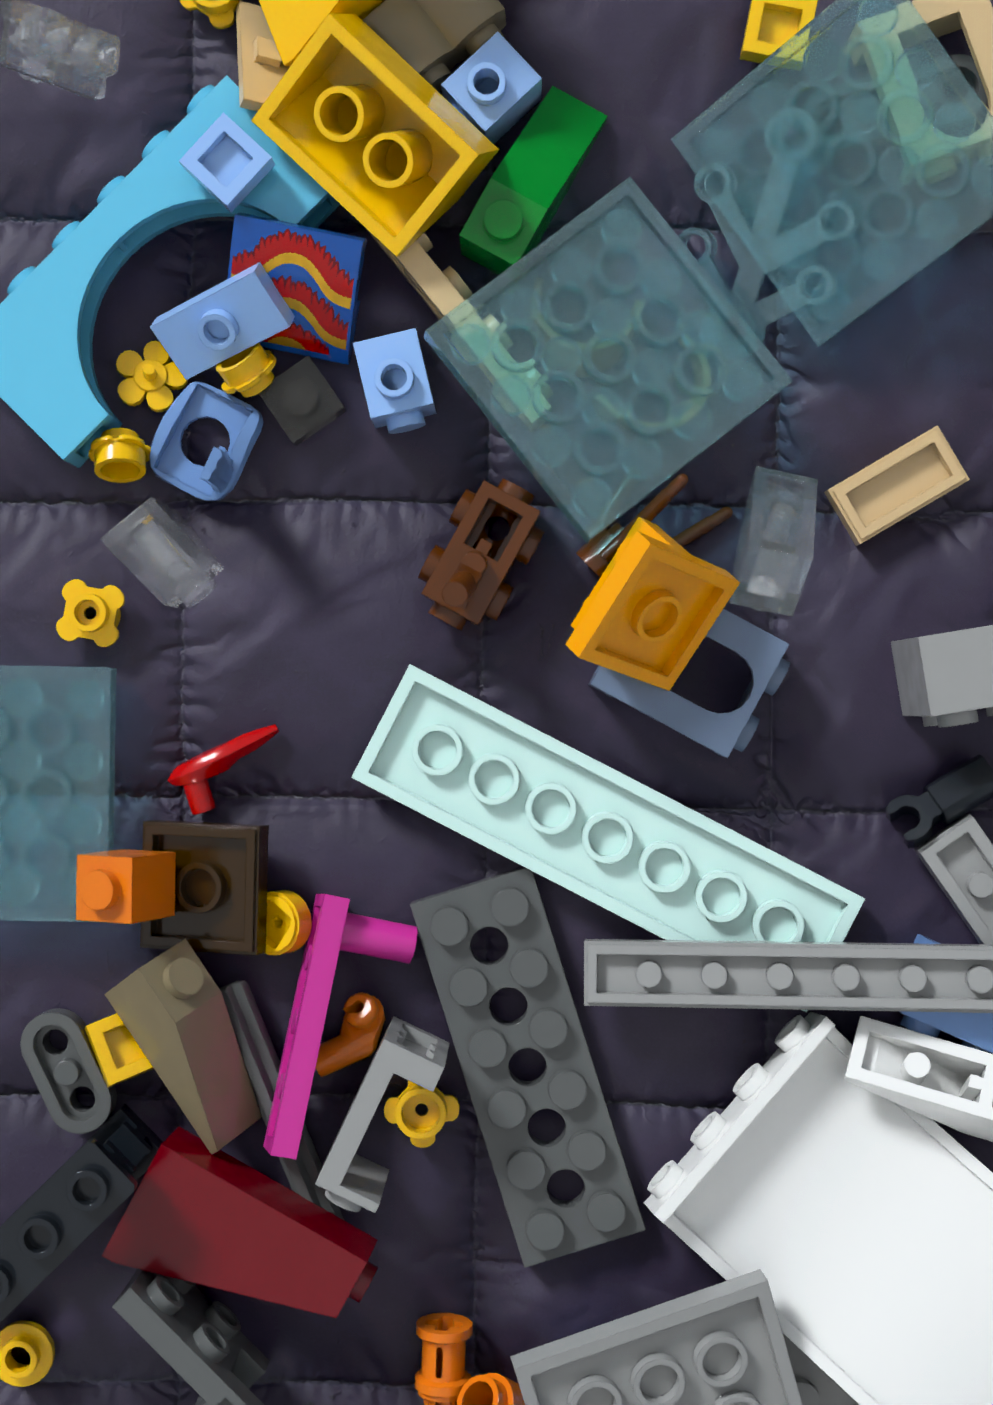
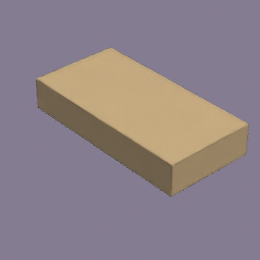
M937 425L831 487L824 493L855 546H858L970 479Z

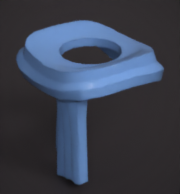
M194 381L180 393L163 416L151 444L149 455L150 467L158 478L194 497L205 501H219L225 498L237 484L261 433L264 423L263 417L258 410L244 401L207 383ZM211 418L218 420L226 427L229 433L230 445L228 452L225 447H213L205 466L193 464L186 458L182 450L181 440L184 431L192 422L198 419Z

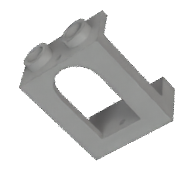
M395 1016L392 1017L315 1182V1185L326 1190L325 1196L332 1203L353 1212H359L363 1207L376 1213L380 1205L389 1169L356 1154V1151L393 1074L433 1092L445 1068L449 1042Z

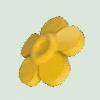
M159 341L147 343L143 351L144 361L135 351L127 350L121 353L116 361L118 373L126 378L118 385V394L121 400L129 406H137L146 397L148 407L152 411L163 412L168 410L174 402V396L170 389L180 390L187 385L188 380L184 378L174 362L169 363L171 358Z

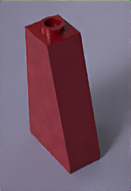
M179 1126L160 1145L102 1257L112 1263L337 1318L348 1297L360 1303L374 1278L378 1266L368 1260L378 1239L315 1203L310 1202L224 1151L219 1150L211 1155L201 1138Z

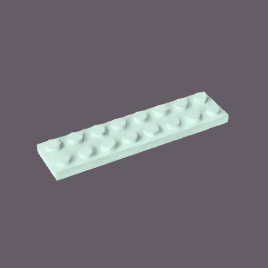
M409 664L351 777L665 940L843 942L865 900L862 896Z

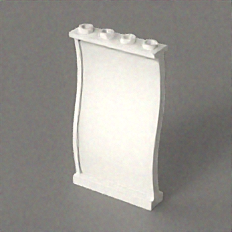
M809 1012L805 1018L797 1015L777 1035L775 1044L779 1048L763 1066L759 1063L752 1065L738 1079L733 1087V1092L737 1096L721 1115L714 1111L697 1126L690 1138L694 1146L677 1164L671 1160L655 1174L647 1188L651 1195L644 1204L663 1224L670 1228L726 1281L760 1269L768 1280L782 1333L859 1405H993V1172L934 1120L844 1080L852 1044L835 1028L836 1025L826 1016Z

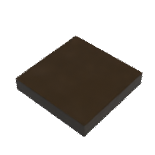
M167 820L143 821L142 850L176 852L175 916L141 922L140 948L170 949L186 938L192 949L199 952L242 955L266 953L269 825Z

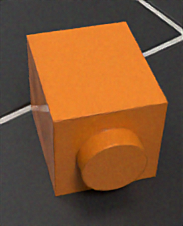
M118 849L78 854L76 920L135 924L175 916L176 852Z

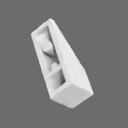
M860 1016L844 1080L961 1133L993 1142V1054Z

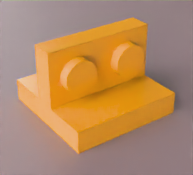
M638 517L571 623L574 631L565 645L580 659L670 691L740 582L727 570L691 555L657 524Z

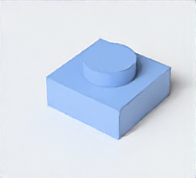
M224 112L179 160L183 169L231 213L275 166L273 158Z

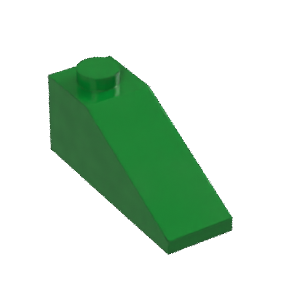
M552 86L490 178L460 232L461 255L517 284L603 129L608 116Z

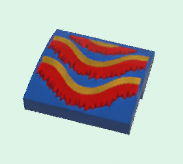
M241 212L235 214L228 279L260 262L295 315L289 328L259 342L262 347L347 365L350 363L360 300H357L367 243L366 238Z

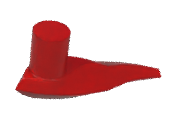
M276 724L247 732L211 748L178 765L167 781L174 786L183 785L192 815L210 811L216 807L207 779L229 770L238 759L255 751L279 732Z

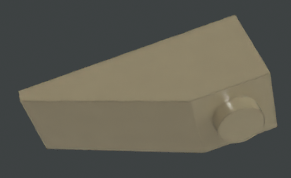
M186 938L138 968L104 994L211 1155L218 1152L262 1117L222 992Z

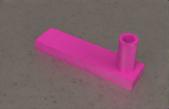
M316 894L311 915V932L305 943L263 1147L270 1155L297 1160L339 951L409 964L416 948L417 926L348 913L350 899L329 894Z

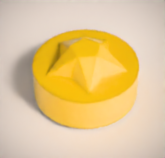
M289 890L267 892L265 954L281 955L297 951L306 943L311 932V913L306 902L298 894Z

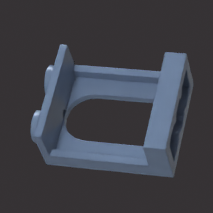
M725 609L722 610L705 637L738 654L746 661L752 674V679L736 709L727 713H715L705 710L672 691L599 665L588 685L701 744L720 757L728 758L733 748L743 752L753 737L760 719L752 715L763 692L773 696L786 676L790 662L782 657L789 644Z

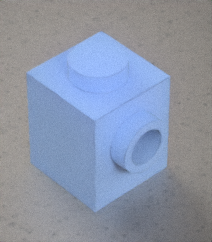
M497 31L441 84L442 96L495 144L541 101L542 78Z
M416 328L353 343L370 418L375 428L387 426L388 433L390 434L408 432L425 426V416L437 414Z

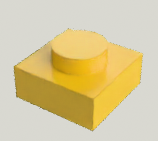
M751 0L740 60L802 71L806 62L818 0Z
M117 1013L86 1025L85 1032L108 1088L154 1069Z

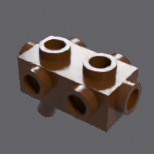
M501 479L498 487L484 480L477 493L469 489L465 490L449 519V523L458 527L446 549L438 545L434 546L418 576L420 580L427 583L421 594L434 602L428 612L429 614L462 631L467 621L479 627L485 615L497 621L514 590V587L504 582L516 560L528 565L545 534V531L535 526L540 518L541 511L531 506L535 499L533 494L506 479ZM493 518L504 519L510 527L508 535L499 541L491 540L485 533V526L489 520Z

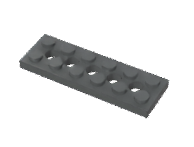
M520 867L412 901L410 907L524 1268L645 1231L644 1221L533 871ZM485 927H494L504 933L508 940V949L500 959L484 961L474 954L471 947V939L478 930ZM502 988L517 989L526 998V1011L516 1020H501L491 1010L490 1000L492 996ZM531 1048L543 1055L546 1061V1068L540 1077L535 1080L524 1081L513 1075L509 1067V1061L518 1050ZM542 1109L557 1111L565 1121L563 1132L557 1138L549 1141L540 1140L533 1136L528 1128V1123L535 1112ZM568 1169L578 1173L584 1181L581 1193L571 1200L555 1198L547 1188L548 1181L555 1172Z

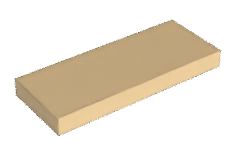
M239 0L236 8L239 104L241 108L258 112L290 66H284L261 6Z

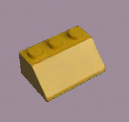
M329 13L251 120L396 257L403 254L461 198L499 151L485 135L356 14Z

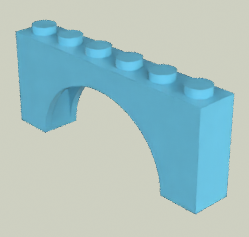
M227 75L215 87L207 85L192 98L187 107V115L171 132L168 130L161 131L149 141L142 152L143 160L126 177L123 175L118 176L102 189L97 198L98 205L81 223L74 221L59 232L52 243L54 250L37 267L30 266L21 271L10 283L7 289L9 295L0 304V398L64 461L77 468H80L89 459L88 452L91 449V442L99 438L105 430L122 426V422L112 412L99 388L94 370L92 342L96 317L102 299L110 283L128 259L159 234L189 221L209 217H235V214L241 212L318 228L340 205L338 201L251 121L257 111L240 107L239 87ZM223 112L273 158L275 166L232 213L184 170L179 162L184 154Z

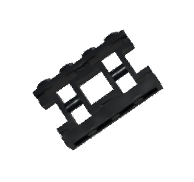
M126 1103L0 1226V1322L135 1191L138 1185L137 1180L147 1172L163 1141Z

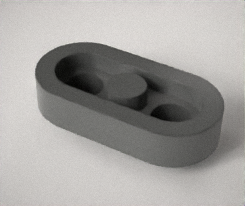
M55 1008L41 1013L26 1025L20 1041L21 1053L54 1122L60 1128L70 1133H89L100 1127L114 1111L117 1101L115 1085L109 1088L106 1085L85 1032L86 1024L83 1019L70 1010ZM57 1029L65 1033L68 1039L66 1049L59 1050L52 1046L49 1039L51 1030ZM78 1087H87L92 1090L95 1096L93 1106H84L78 1101L76 1097Z

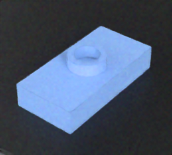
M259 262L156 317L150 328L181 374L188 380L289 328L295 315Z

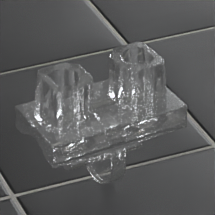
M1 0L3 34L0 43V66L18 72L24 80L36 84L45 82L91 100L105 98L107 77L113 76L118 72L121 44L118 36L101 29L97 30L65 17L64 14L46 7H40L26 0Z

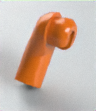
M359 992L346 1000L343 1007L345 1015L340 1034L320 1043L315 1067L320 1077L327 1076L370 1057L375 1052L385 1021L384 1008L379 999L368 993Z

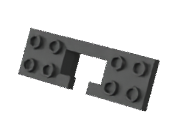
M137 1269L112 1305V1308L199 1394L195 1405H264L249 1388L266 1372L270 1360L240 1331L241 1324L231 1309L219 1301L212 1303L195 1286L196 1283ZM309 1401L306 1405L314 1404L311 1401Z

